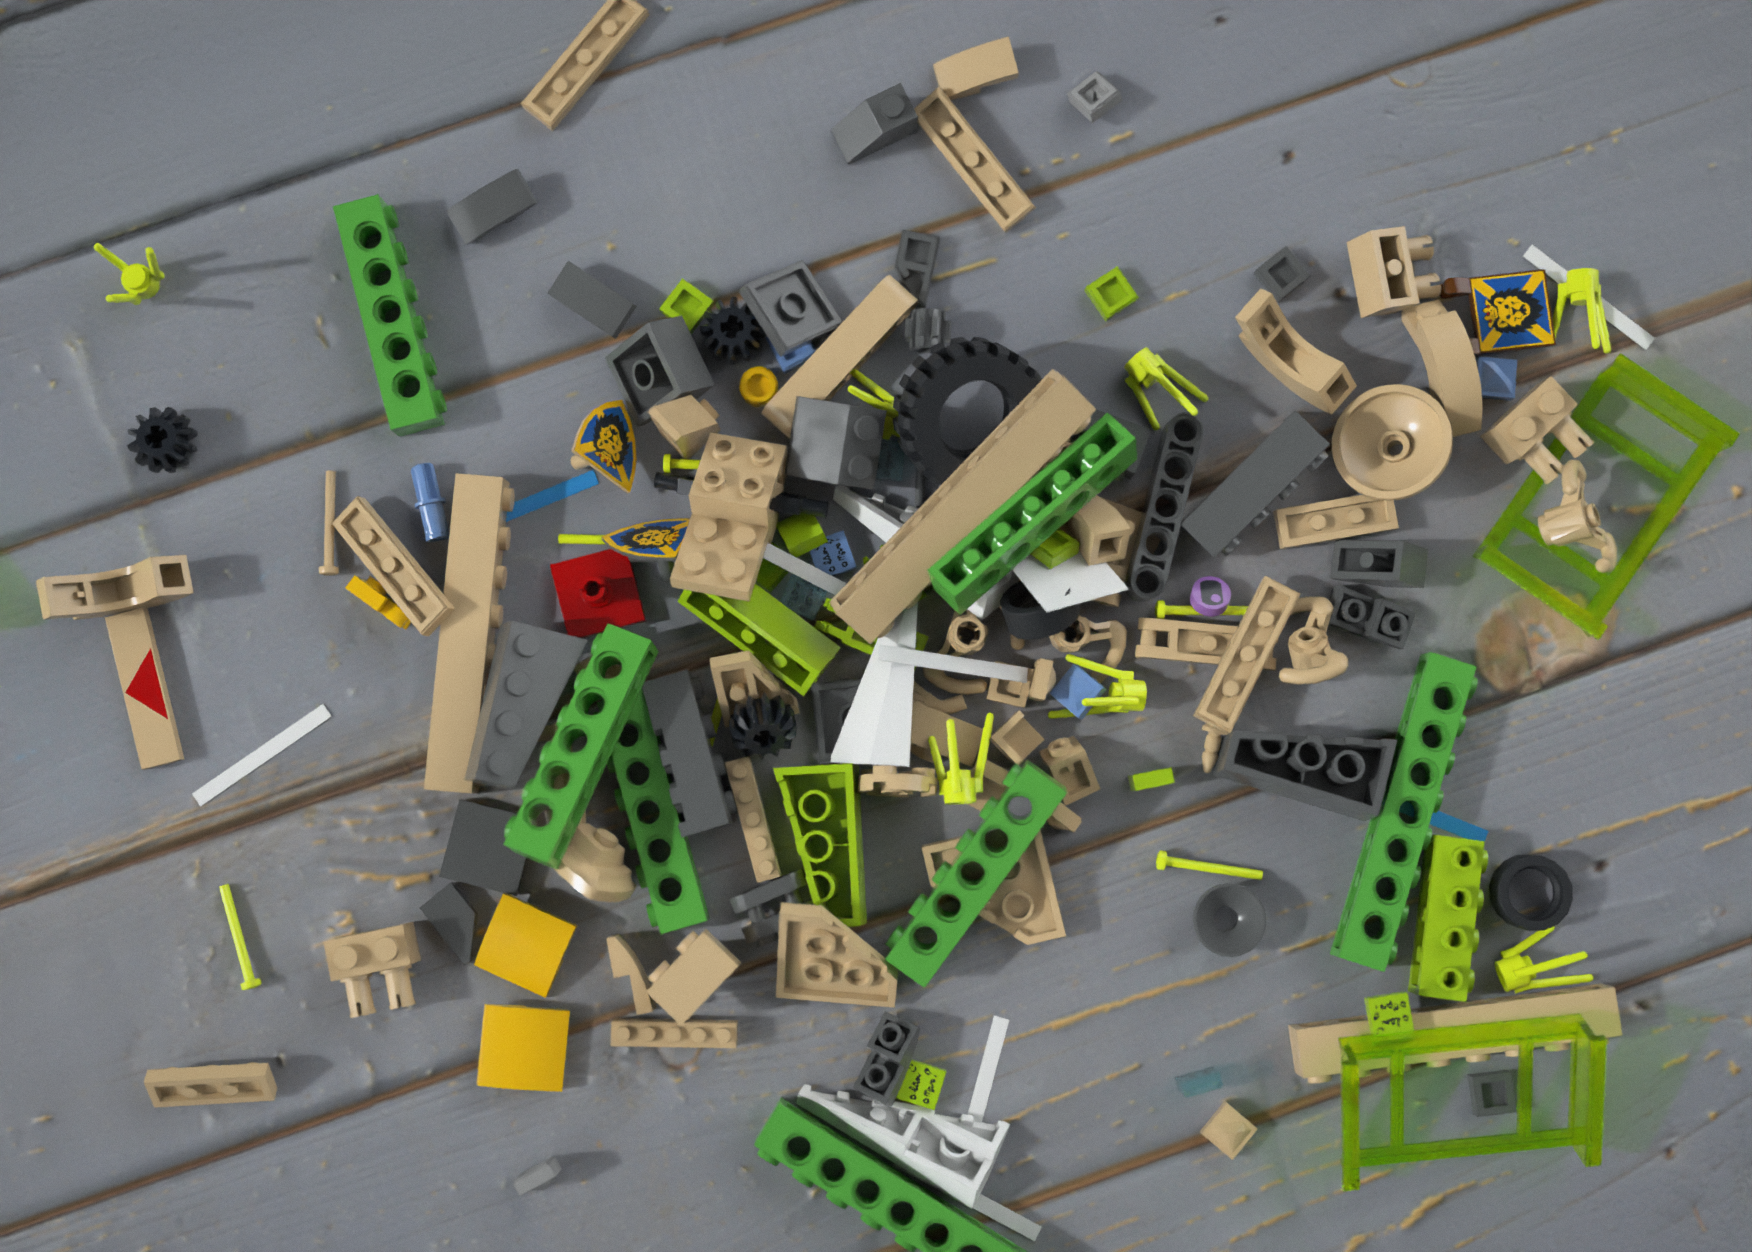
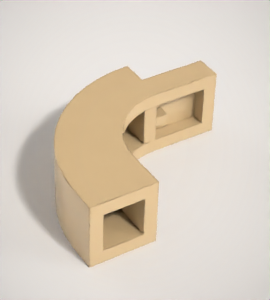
M1260 288L1235 317L1243 330L1239 334V338L1251 354L1288 389L1313 406L1332 415L1357 387L1345 363L1321 352L1295 331L1287 321L1272 293Z
M1439 299L1402 310L1401 321L1419 348L1425 363L1430 395L1437 400L1446 412L1452 427L1453 437L1481 430L1483 406L1478 367L1468 334L1455 310L1447 312Z
M1097 495L1060 527L1062 531L1080 543L1079 551L1089 566L1125 559L1131 528L1123 516L1111 504Z
M186 555L149 557L134 565L111 571L49 576L36 580L43 620L73 617V620L116 615L142 607L150 608L163 605L194 593Z

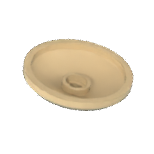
M1401 384L1379 386L1355 398L1341 413L1332 435L1333 460L1342 478L1360 494L1385 501L1406 499L1421 493L1431 486L1445 470L1453 448L1452 427L1442 406L1423 390ZM1400 444L1403 446L1401 453L1398 455L1390 454V449L1393 445Z

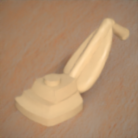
M557 722L545 726L538 742H552L558 729ZM570 773L560 774L555 779L554 789L564 788L569 783ZM552 810L544 811L546 824L552 819ZM585 810L558 870H554L581 894L595 901H624L629 899L637 888V885L631 878L632 871L623 864L625 848L618 844V838L611 832L601 828L596 829L586 823Z

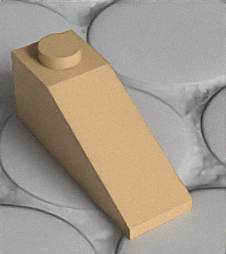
M692 395L653 406L648 411L660 434L685 460L690 459L707 443L710 432L718 433L720 431V427L715 421L720 416L705 399L699 403Z

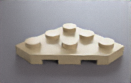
M992 829L986 833L985 840L991 847L1000 848L1007 843L1008 836L1000 829ZM1041 829L978 914L990 923H995L1013 934V937L1026 945L1066 936ZM962 836L922 845L921 848L930 885L933 888L936 883L931 880L944 861L951 864L960 851L955 846ZM974 861L965 863L961 868L963 875L970 880L979 879L984 874L982 865ZM947 894L960 902V900L955 895Z
M781 903L776 998L895 1008L898 968L886 961L885 957L823 906Z

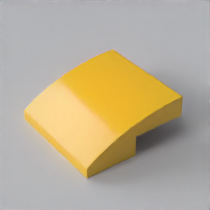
M503 893L488 926L474 965L546 998L561 968L562 959L578 925L508 893Z
M484 1004L476 1085L503 1089L562 1092L570 1011L556 1008H530L524 1005Z

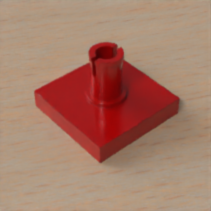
M607 549L550 565L567 635L586 638L603 633L608 623L624 628L647 621L632 562L629 561L628 556H624L612 549Z

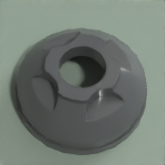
M1231 883L1216 885L1203 893L1196 902L1192 919L1194 931L1203 946L1215 954L1226 957L1241 956L1255 948L1263 938L1267 920L1263 904L1256 894L1246 887ZM1230 907L1236 913V923L1229 930H1220L1214 923V915L1219 908Z

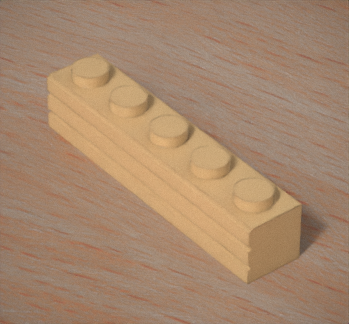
M749 756L725 762L756 881L759 883L781 877V869L751 758Z
M614 1018L611 1021V1046L736 1048L738 1045V1020L688 1019L682 1026L674 1019Z

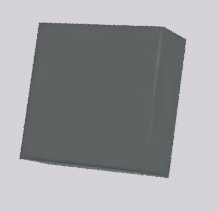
M1287 246L1254 272V275L1268 292L1272 293L1277 303L1311 276Z
M1499 1070L1467 1074L1473 1115L1482 1117L1517 1112L1511 1071Z

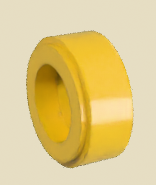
M761 366L748 369L744 372L739 382L742 398L746 403L754 407H765L779 390L778 381L774 373L768 368Z

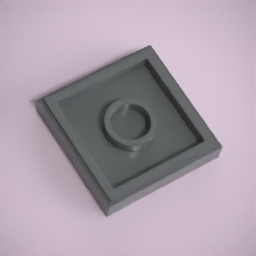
M803 260L747 283L739 291L780 357L833 333L843 322Z
M862 678L815 683L811 687L819 762L831 761L832 752Z
M459 799L439 877L518 896L528 858L513 852L504 845L506 825L513 815L517 816L518 813Z

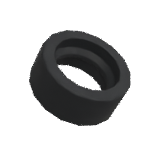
M1022 581L1012 585L1002 595L999 602L1010 634L1018 639L1026 640L1042 639L1058 634L1068 628L1078 618L1081 610L1080 605L1075 604L1046 612ZM1070 588L1068 589L1065 595L1070 593Z
M1516 855L1503 861L1494 871L1489 884L1490 901L1496 914L1507 924L1528 931H1543L1558 925L1568 914L1573 901L1572 883L1566 871L1554 860L1541 855ZM1525 869H1536L1543 872L1552 884L1553 897L1550 906L1545 912L1536 916H1526L1519 913L1512 907L1509 900L1508 888L1511 879L1518 872Z

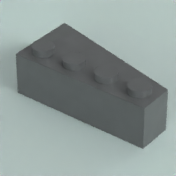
M1296 410L1292 411L1283 420V423L1270 433L1254 452L1244 459L1181 522V525L1214 558L1220 552L1227 556L1241 543L1242 539L1238 534L1248 524L1255 529L1271 513L1267 506L1277 496L1283 501L1298 487L1300 483L1295 478L1305 468L1313 472L1329 456L1324 449L1330 444Z
M512 620L500 625L464 780L503 789L515 787L588 640Z
M684 670L644 682L642 688L656 737L660 736L661 744L658 746L662 765L666 774H670L672 782L669 783L672 803L676 807L678 814L682 813L684 822L678 824L681 838L734 823L732 814L738 813L733 791L725 792L721 776L727 775L722 753L714 754L710 738L716 737V732L711 715L703 716L699 700L705 699V694L699 676L692 678L691 672Z
M1232 731L1222 740L1213 775L1361 821H1367L1379 815L1397 740H1369L1357 737L1333 738L1321 735L1298 736L1286 735L1284 733Z

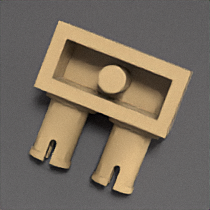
M1405 226L1371 230L1346 242L1361 318L1393 314L1419 304V299L1437 298L1440 295L1441 285L1430 286L1431 283L1440 281L1438 274L1429 273L1428 275L1414 276L1412 261L1430 260L1434 254V247L1423 248V245L1433 243L1430 236L1423 235L1407 238Z
M1552 376L1536 384L1480 436L1506 465L1517 459L1519 461L1524 459L1544 480L1546 485L1558 477V473H1562L1564 464L1562 465L1542 444L1544 441L1542 437L1552 433L1572 454L1573 458L1580 456L1587 450L1586 447H1590L1595 442L1570 417L1572 415L1571 411L1578 404Z
M414 921L323 941L330 980H340V983H345L350 1018L376 1013L369 977L373 976V972L379 971L380 975L384 974L390 1010L416 1004L408 970L412 968L413 963L421 961Z
M707 929L700 935L692 931L676 948L682 954L673 964L670 965L664 960L648 977L653 985L646 992L681 1026L741 963Z

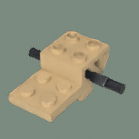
M710 432L695 476H676L656 472L654 488L676 491V494L689 496L692 512L670 577L671 587L750 601L767 543L771 544L779 512L827 517L828 501L806 498L805 495L783 492L786 474H784L787 460L786 445Z

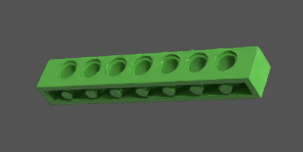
M1433 652L1420 654L1394 739L1397 740L1379 815L1370 819L1331 947V955L1385 972L1387 965H1392L1398 949V944L1394 940L1398 927L1404 926L1409 914V904H1406L1410 888L1414 889L1419 881L1421 867L1417 866L1421 850L1425 851L1431 841L1432 829L1429 828L1433 812H1438L1443 801L1444 792L1440 790L1444 775L1450 773L1454 764L1455 753L1451 751L1455 737H1460L1465 728L1466 715L1463 714L1466 701L1473 697L1477 688L1478 679L1474 677L1477 666ZM1438 688L1442 689L1448 697L1447 706L1443 710L1439 709L1433 700L1434 693ZM1427 726L1432 727L1437 735L1436 743L1431 748L1425 745L1422 740V732ZM1417 763L1424 768L1426 774L1424 781L1420 785L1415 784L1410 775L1412 767ZM1405 801L1411 803L1414 808V816L1408 823L1403 822L1399 816V808ZM1394 839L1399 840L1403 847V853L1396 861H1393L1387 852L1389 843ZM1386 877L1389 879L1392 888L1390 894L1386 898L1381 899L1376 893V885L1381 878ZM1375 915L1380 921V929L1376 935L1369 937L1364 930V924L1370 916Z
M782 1097L755 1139L754 1146L759 1148L757 1154L762 1159L774 1166H778L780 1162L794 1170L791 1175L797 1181L810 1188L814 1184L818 1185L828 1192L826 1198L843 1209H846L848 1205L862 1213L860 1219L864 1223L878 1231L882 1227L896 1234L894 1240L911 1252H915L917 1248L923 1252H961L967 1245H976L981 1248L982 1252H1028ZM796 1136L806 1138L811 1145V1149L804 1155L794 1154L788 1146V1142ZM829 1158H837L844 1163L845 1170L838 1176H829L822 1168L823 1163ZM863 1180H873L878 1184L879 1191L875 1196L866 1198L857 1192L856 1187ZM899 1201H905L910 1203L914 1210L908 1218L898 1219L891 1213L892 1206ZM933 1223L945 1225L948 1229L946 1236L941 1240L929 1239L925 1234L929 1225Z

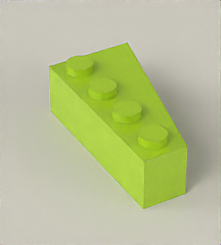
M859 764L773 768L784 799L783 804L786 814L790 819L794 832L799 856H801L813 904L823 906L847 927L866 924L867 910L861 796L857 793Z

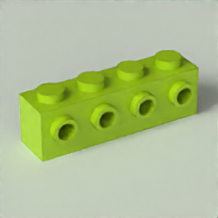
M757 584L754 585L750 601L690 590H683L677 601L741 650L750 651L769 671L803 696L825 672L841 648Z
M1432 834L1430 844L1424 851L1408 992L1420 996L1467 1002V994L1472 992L1475 982L1474 970L1470 969L1472 953H1476L1479 945V932L1475 929L1476 914L1481 912L1484 902L1483 891L1479 888L1481 873H1485L1488 865V852L1484 850L1485 841Z

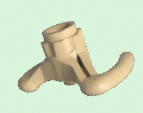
M1570 460L1565 463L1562 469L1561 480L1564 495L1561 504L1545 510L1544 515L1538 516L1541 536L1548 546L1554 544L1559 547L1572 542H1579L1600 549L1602 558L1596 561L1595 568L1601 573H1610L1617 564L1616 542L1612 534L1598 527L1601 525V520L1595 504H1587L1585 501L1584 482L1587 476L1582 463L1578 460Z
M1298 598L1290 615L1306 611L1311 613L1305 627L1295 631L1289 637L1288 647L1294 669L1284 668L1280 671L1279 678L1282 682L1316 684L1337 677L1347 670L1348 657L1341 652L1331 650L1328 636L1326 635L1334 609L1332 603L1327 598Z
M968 609L965 611L966 615L962 616L954 610L944 645L937 654L946 655L950 647L955 651L950 656L960 657L961 655L975 654L985 645L988 636L987 626L983 625L979 618ZM968 629L972 631L974 639L968 644L962 643L960 641L962 636L959 637L961 630ZM923 667V675L928 681L950 693L970 695L983 693L987 689V683L983 679H954L947 676L944 670Z
M1079 615L1069 626L1075 631V638L1070 642L1065 641V633L1062 631L1049 636L1052 645L1057 650L1070 654L1081 650L1089 642L1108 639L1111 647L1101 664L1116 669L1126 647L1127 630L1117 620L1094 623L1086 617ZM1090 630H1092V631H1098L1099 633H1098V634H1090ZM1010 634L1011 647L1015 650H1021L1025 645V639H1018ZM1096 671L1090 674L1099 683H1102L1109 677Z

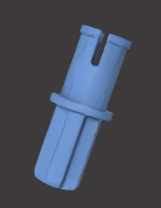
M432 463L417 464L411 468L418 501L414 506L415 509L420 510L426 536L425 541L437 542L448 539L450 533L443 508L446 499L440 495L434 466Z

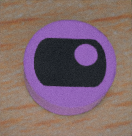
M1212 576L1198 579L1190 593V603L1194 610L1209 617L1224 613L1231 599L1229 586L1223 580Z

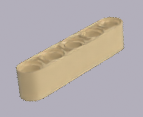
M887 275L772 397L761 414L790 439L796 396L830 401L852 377L850 374L852 369L859 370L910 315L911 310L917 306L919 301L891 275Z

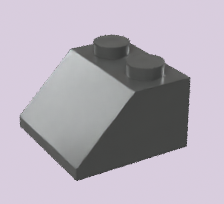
M682 316L646 323L605 357L637 427L653 421L648 413L653 406L688 395H692L697 399L715 386Z
M796 396L784 474L833 484L874 489L887 411Z

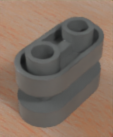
M803 868L729 899L735 914L747 910L751 924L741 928L747 944L755 941L757 948L779 938L777 932H779L780 911L766 917L761 905L762 903L783 895L786 903L814 905L812 898L803 901L798 890L799 887L807 884Z

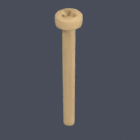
M332 470L326 471L324 566L319 567V574L326 576L339 574V567L334 566L335 527L332 525V522L335 520L336 471Z

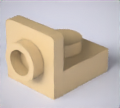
M1074 736L1056 739L1047 748L1039 752L1051 777L1067 788V794L1062 799L1065 806L1100 790L1086 751Z

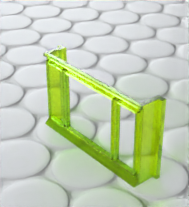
M1621 353L1612 363L1600 371L1570 417L1580 428L1584 427L1667 483L1669 487L1617 561L1616 567L1609 574L1601 573L1596 570L1595 565L1567 546L1558 547V545L1554 544L1548 546L1541 536L1539 527L1521 516L1544 483V480L1533 469L1473 554L1474 558L1486 563L1582 629L1587 637L1592 636L1596 640L1600 639L1608 628V625L1602 621L1716 455L1732 447L1740 436L1739 432ZM1610 386L1697 444V447L1678 474L1591 416ZM1556 437L1547 448L1558 460L1561 459L1567 450ZM1513 527L1600 585V588L1585 609L1497 550Z
M1581 1014L1338 1037L1341 1052L1340 1165L1342 1167L1343 1191L1360 1190V1167L1566 1146L1574 1148L1585 1167L1602 1166L1607 1038L1604 1035L1596 1036ZM1571 1039L1568 1128L1531 1132L1534 1043ZM1519 1045L1516 1133L1404 1144V1056ZM1390 1057V1146L1360 1149L1358 1061Z

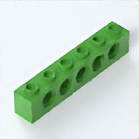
M379 194L333 206L390 430L401 437L445 425L442 413L447 412V406L442 391L440 389L436 390L432 376L437 375V367L432 353H426L423 339L428 338V333L422 316H416L413 302L418 301V294L412 278H406L403 265L409 264L404 244L402 241L397 242L394 229L399 228V222L393 205H387ZM375 234L382 236L378 246L371 249L366 248V242L369 237ZM391 271V278L385 285L377 286L375 284L379 273ZM394 307L401 308L400 317L395 322H385V315L388 310ZM410 344L409 355L403 360H395L394 354L396 349L400 345ZM412 381H419V392L413 397L406 398L404 396L406 385Z
M1107 412L927 570L933 589L959 615L964 613L1137 460L1136 438Z
M609 623L604 632L599 633L594 639L591 647V660L587 668L582 669L576 677L574 696L570 704L565 705L559 713L557 732L552 742L548 741L541 751L539 758L540 768L535 778L529 779L522 793L523 804L517 816L513 815L506 825L504 845L513 852L558 870L659 652L652 640ZM622 665L618 676L612 679L605 678V673L609 667ZM599 700L605 701L604 708L600 713L588 715V709L592 703ZM583 736L587 737V744L584 749L579 752H571L574 740ZM570 773L569 783L562 789H554L555 779L560 774ZM545 810H552L551 821L546 826L537 827L539 814Z
M641 689L625 725L632 724L638 729V741L631 747H625L618 738L607 762V768L610 774L615 772L617 774L620 788L614 789L619 810L621 812L627 811L631 826L625 827V833L630 849L638 850L641 864L636 866V873L641 888L648 887L652 903L646 904L651 926H658L660 934L708 921L710 915L688 836L681 838L678 824L683 822L681 813L678 814L676 807L672 803L669 792V783L672 782L671 775L666 774L662 765L658 746L661 744L660 736L656 737L644 692ZM605 701L597 702L599 711L593 713V715L603 710ZM638 762L644 763L650 773L648 780L642 785L634 784L629 776L631 767ZM648 800L656 802L660 808V816L652 824L645 822L640 816V808ZM656 839L667 841L671 847V854L664 862L655 860L651 855L650 848ZM666 878H675L681 884L682 891L678 899L670 900L663 896L661 884Z
M1028 759L1022 767L1015 764L1002 781V784L1007 786L998 800L993 796L990 797L978 815L983 819L975 832L969 828L966 830L955 846L960 851L951 864L947 861L942 863L931 879L936 883L933 890L928 896L923 893L918 896L908 911L913 916L905 928L897 925L885 942V945L890 948L885 960L924 988L1067 794V788ZM1014 797H1026L1032 804L1031 810L1023 816L1013 814L1008 804ZM992 829H1000L1007 834L1008 841L1000 848L991 847L985 840L986 833ZM970 861L977 862L984 868V874L979 879L970 880L963 875L962 866ZM945 894H953L960 900L961 906L956 911L947 912L940 907L938 899ZM922 926L931 927L936 932L937 939L929 944L922 943L916 938L915 931Z

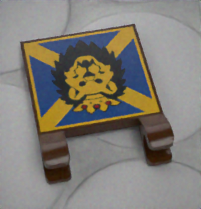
M1545 269L1470 278L1453 277L1446 279L1444 283L1440 284V297L1442 299L1469 295L1475 338H1469L1475 356L1556 345Z

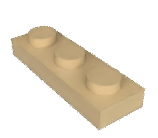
M1365 495L1281 508L1273 511L1280 550L1393 531L1399 528L1394 500H1377Z
M250 1062L237 1065L147 1070L144 1079V1085L154 1108L275 1101L277 1085L269 1063Z

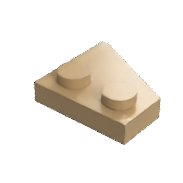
M750 651L710 658L712 676L725 727H729L730 716L734 714L735 705L738 703L746 704L748 695L754 699L761 698L764 692L769 699L780 695L784 704L791 705L794 714L799 713L797 698Z

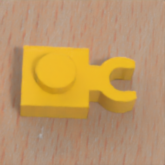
M354 575L345 587L398 627L407 630L411 625V621L398 605L386 595V590L378 580L371 575L367 580Z

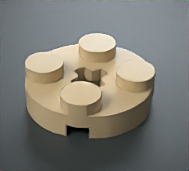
M877 765L873 766V769H862L861 775L858 776L857 793L859 794L866 792V795L909 797V795L913 794V791L920 792V797L937 795V778H935V769L911 768V771H903L898 774L896 766Z

